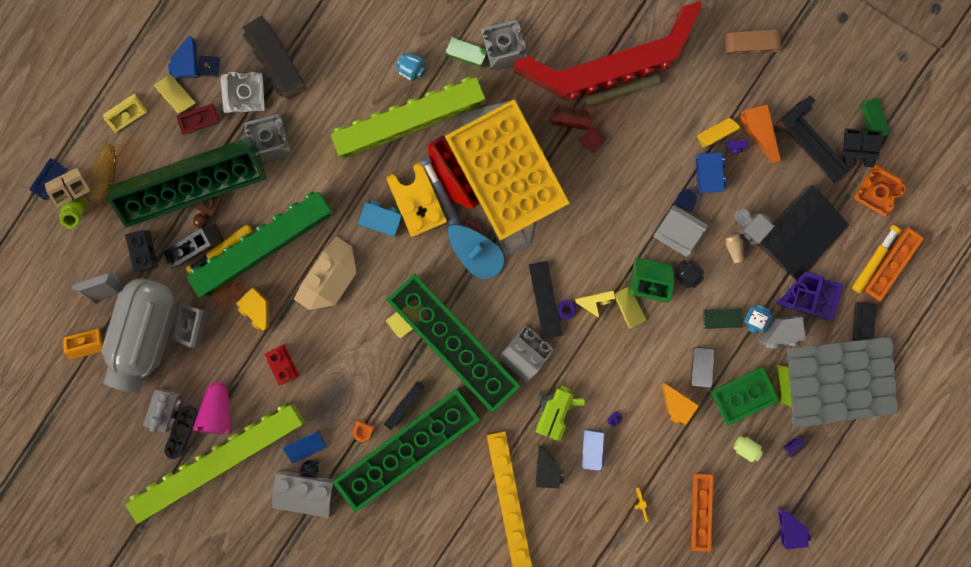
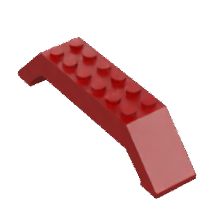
M701 1L681 7L676 14L677 21L667 37L559 72L535 61L532 55L514 61V73L563 100L568 98V101L579 98V95L585 92L587 95L598 92V89L601 87L605 89L612 88L619 81L627 83L634 80L638 75L646 77L651 75L656 69H659V71L671 68L670 66L674 65L673 62L678 58L702 7Z

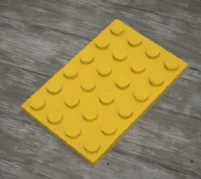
M515 100L500 106L445 136L499 240L570 204Z

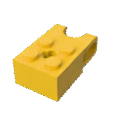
M420 162L414 164L413 169L416 178L411 185L404 186L400 184L394 174L386 177L412 238L448 223L425 169L421 166ZM419 208L427 209L425 217L417 215Z

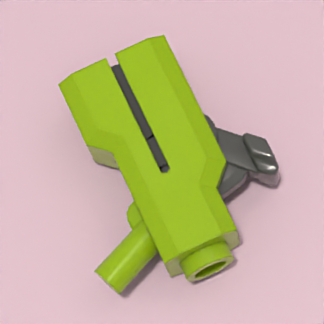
M562 385L560 388L556 387L553 397L544 396L543 392L539 391L537 398L542 406V413L535 432L561 441L566 428L564 419L567 411L571 410L572 406H585L584 398L572 399V389Z

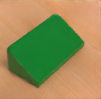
M876 98L860 103L867 129L883 131V136L890 135L880 99Z

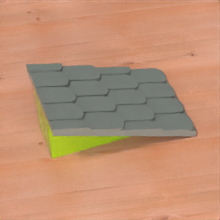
M892 337L787 348L788 364L777 365L780 403L792 407L794 428L897 413L898 403L896 400Z

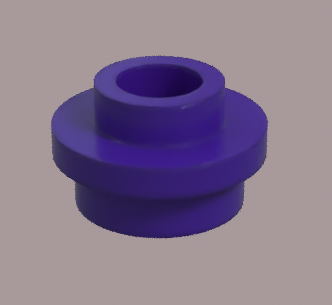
M564 300L559 303L557 312L561 318L570 319L576 314V306L572 301ZM565 306L570 307L569 313L563 312Z

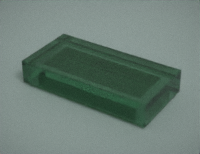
M742 308L703 310L704 329L743 328Z

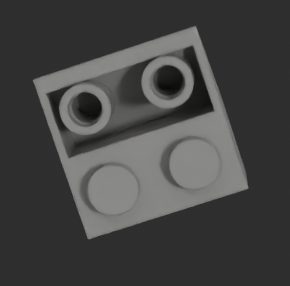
M788 316L774 318L767 331L763 332L758 339V344L764 345L765 348L769 347V349L780 348L781 344L788 346L800 345V341L806 340L803 317Z
M525 325L498 358L527 383L540 370L554 351V348Z

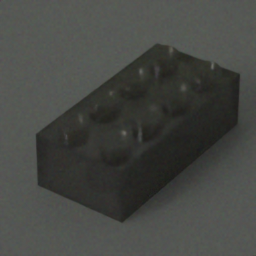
M263 15L242 27L245 31L242 34L252 48H255L253 53L257 60L265 65L263 70L271 81L274 80L273 87L278 95L290 100L308 89L271 25Z

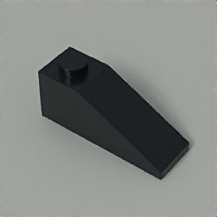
M213 224L200 228L163 253L173 269L214 248L225 240L217 225Z

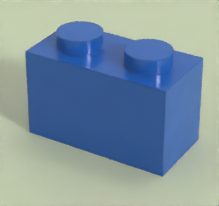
M722 152L696 155L698 194L723 192L724 188L727 187L726 176H723V168H725L726 163L725 157H722Z

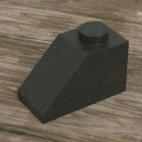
M538 446L536 487L559 489L560 483L564 482V472H561L560 466L542 446Z

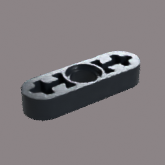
M417 381L383 425L392 430L425 386Z
M185 406L178 413L164 449L165 455L170 459H176L184 452L198 415V411L194 406ZM191 410L190 414L193 416L187 419V424L180 423V421H185L186 415L184 412ZM178 427L185 428V437H179L176 434ZM176 441H182L183 443L177 444L176 450L178 452L173 455L170 447H173Z

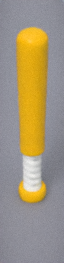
M895 225L890 226L889 234L883 243L879 245L853 284V291L859 294L864 291L888 252V247L895 239V236L901 233L902 230Z

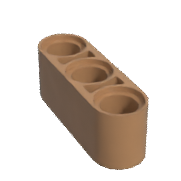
M780 30L726 33V54L781 51Z

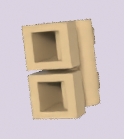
M77 168L45 183L47 194L56 208L73 200L69 192L74 199L90 192L89 187Z

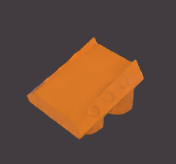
M875 164L868 172L854 199L887 217L894 208L897 198L904 194L907 181Z

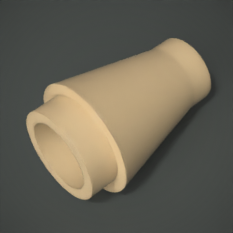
M739 233L726 236V242L724 243L733 259V263L743 262L745 260L743 238Z

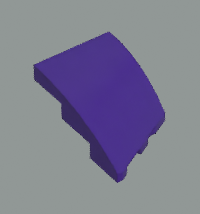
M804 272L799 280L777 301V304L833 322L844 284L826 280L823 276Z

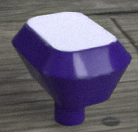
M614 412L607 421L612 427H616L623 420V417L619 412Z

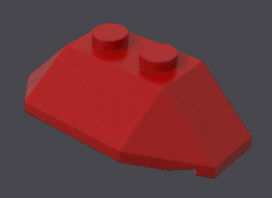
M445 136L430 142L427 146L429 157L432 160L431 165L451 200L469 209L479 205L480 202Z

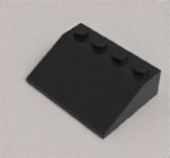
M813 185L805 187L772 223L774 226L772 230L756 245L792 278L798 281L804 272H807L849 224L828 199Z

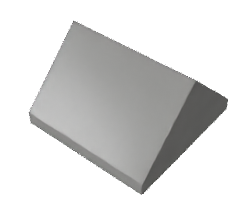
M179 303L171 340L191 348L200 347L209 309Z

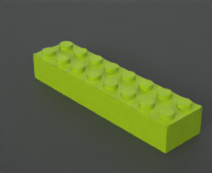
M472 76L464 78L460 84L455 86L453 83L446 85L442 91L437 93L436 91L428 92L424 98L419 100L417 98L406 101L407 104L404 106H392L388 108L389 111L386 113H374L370 115L368 120H356L352 122L350 127L345 128V126L334 129V133L330 135L338 156L343 160L460 115L461 112L485 105V98L477 77L473 79Z

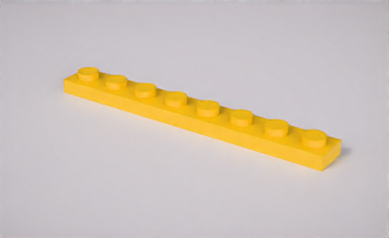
M506 432L487 434V440L512 566L532 567Z

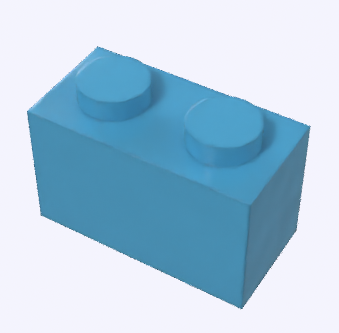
M372 200L370 204L365 202L358 224L396 237L403 217L399 214L400 210L389 207L388 210L381 208V203Z

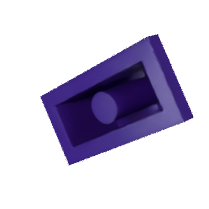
M778 507L781 545L785 549L809 547L808 541H811L809 529L785 509Z

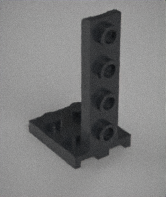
M810 95L799 101L789 112L783 115L773 125V130L775 133L781 130L787 131L835 183L849 168L802 117L813 109L811 105L816 101Z

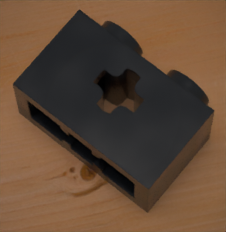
M141 230L125 234L133 271L143 272L159 268L150 231Z

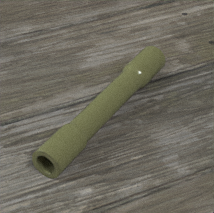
M655 73L634 82L584 96L587 107H591L618 96L659 85L661 80L659 74Z

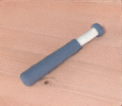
M431 158L422 160L420 164L425 167L431 179V185L449 225H462L440 179L437 178L433 170Z

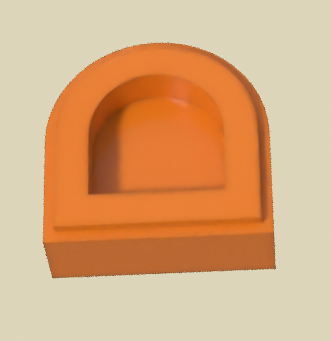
M357 420L353 429L354 438L358 442L368 441L373 434L375 426Z

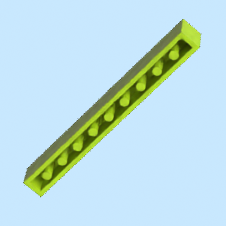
M287 403L277 408L278 412L271 415V413H268L260 418L261 423L255 425L253 422L244 428L246 432L241 435L237 432L227 438L229 440L228 443L222 445L220 442L211 448L213 452L208 455L205 452L195 457L196 462L193 464L185 463L178 468V473L173 474L170 472L162 477L163 482L158 485L154 482L146 487L147 491L143 494L137 492L129 497L130 502L126 503L125 506L136 524L304 424L305 422L294 403L289 406Z

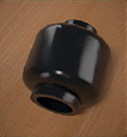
M683 260L676 267L678 270L676 278L686 288H695L704 280V270L694 260L687 262Z

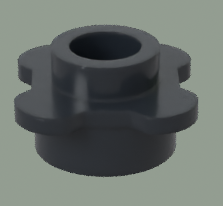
M318 460L305 461L300 466V473H304L306 477L316 474L319 471Z

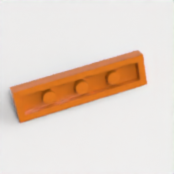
M905 228L872 276L864 292L881 302L924 238L910 228Z
M693 473L691 551L711 552L713 474Z

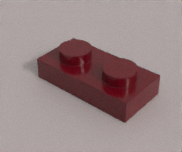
M214 104L176 116L183 135L220 123Z

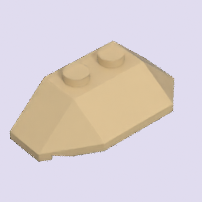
M336 236L322 252L302 282L294 300L309 310L336 305L357 274L353 247Z

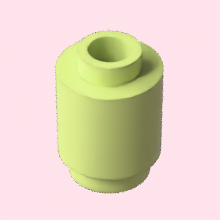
M740 435L733 445L736 453L750 462L758 461L763 454V451H761L762 446L746 436Z

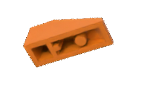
M768 105L741 112L740 123L742 127H745L747 134L772 163L781 161Z

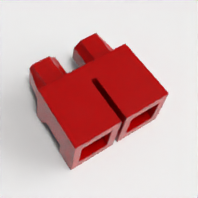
M285 344L264 354L278 385H283L300 377L294 362H289L292 358Z

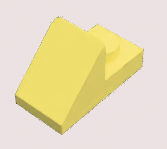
M608 291L574 300L576 304L599 318L596 303L599 302L600 305L610 304L611 299H615L614 291Z

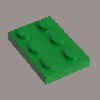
M762 366L710 390L727 426L779 402Z

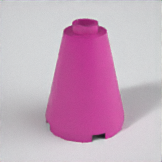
M212 382V385H208L193 426L194 432L198 431L199 428L200 433L222 435V433L227 431V435H232L228 388L224 387V383Z

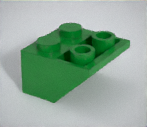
M635 257L628 295L670 303L674 286L673 265Z

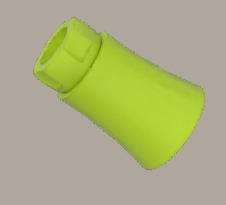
M69 193L73 200L60 206L59 218L61 225L67 229H73L81 222L83 215L87 212L88 202L84 196L74 199L72 194Z

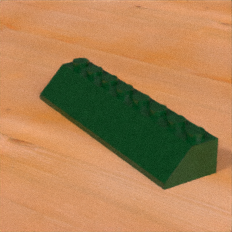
M249 136L109 186L106 199L126 228L266 180V174L259 150L252 137Z

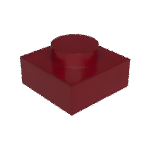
M592 126L579 141L593 154L606 138Z

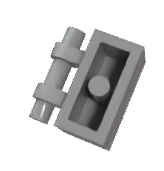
M747 209L737 210L734 213L735 220L742 225L736 233H739L750 245L759 244L774 227L771 224L772 220L765 214L761 215L759 213L750 216V212Z
M163 388L155 389L143 426L150 428L149 431L155 433L157 431L163 433L170 431L176 421V418H174L175 413L180 410L182 400H180L181 394Z

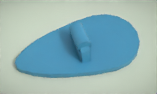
M450 225L448 227L450 243L461 262L471 274L481 279L493 278L499 274L503 268L504 256L501 249L494 242L465 226Z

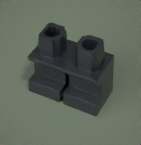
M845 128L843 141L845 164L847 166H855L856 158H864V166L873 168L876 159H879L883 131L865 130L863 146H861L863 129Z

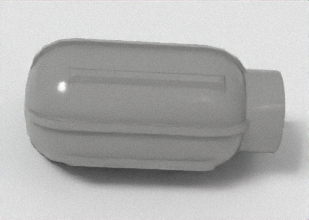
M139 278L129 282L119 292L101 350L104 361L108 366L103 381L105 385L127 392L139 393L144 377L160 365L176 312L175 297L168 286L154 280Z

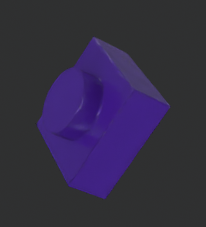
M733 140L725 143V150H731V153H743V149L748 148V140Z

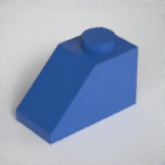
M189 36L170 57L171 63L168 64L169 74L176 80L199 78L196 39Z

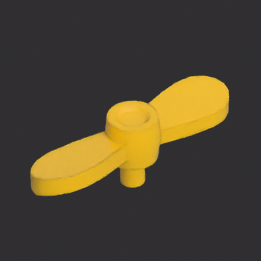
M638 487L636 492L640 502L634 505L635 509L640 508L643 511L647 523L650 521L646 511L647 504L645 500L643 501Z

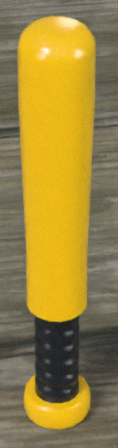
M244 225L225 239V241L207 252L202 259L193 265L186 266V270L191 275V270L198 266L203 267L207 264L206 261L215 255L217 257L222 255L223 249L230 245L235 246L239 244V239L247 234L252 235L253 229L250 225Z

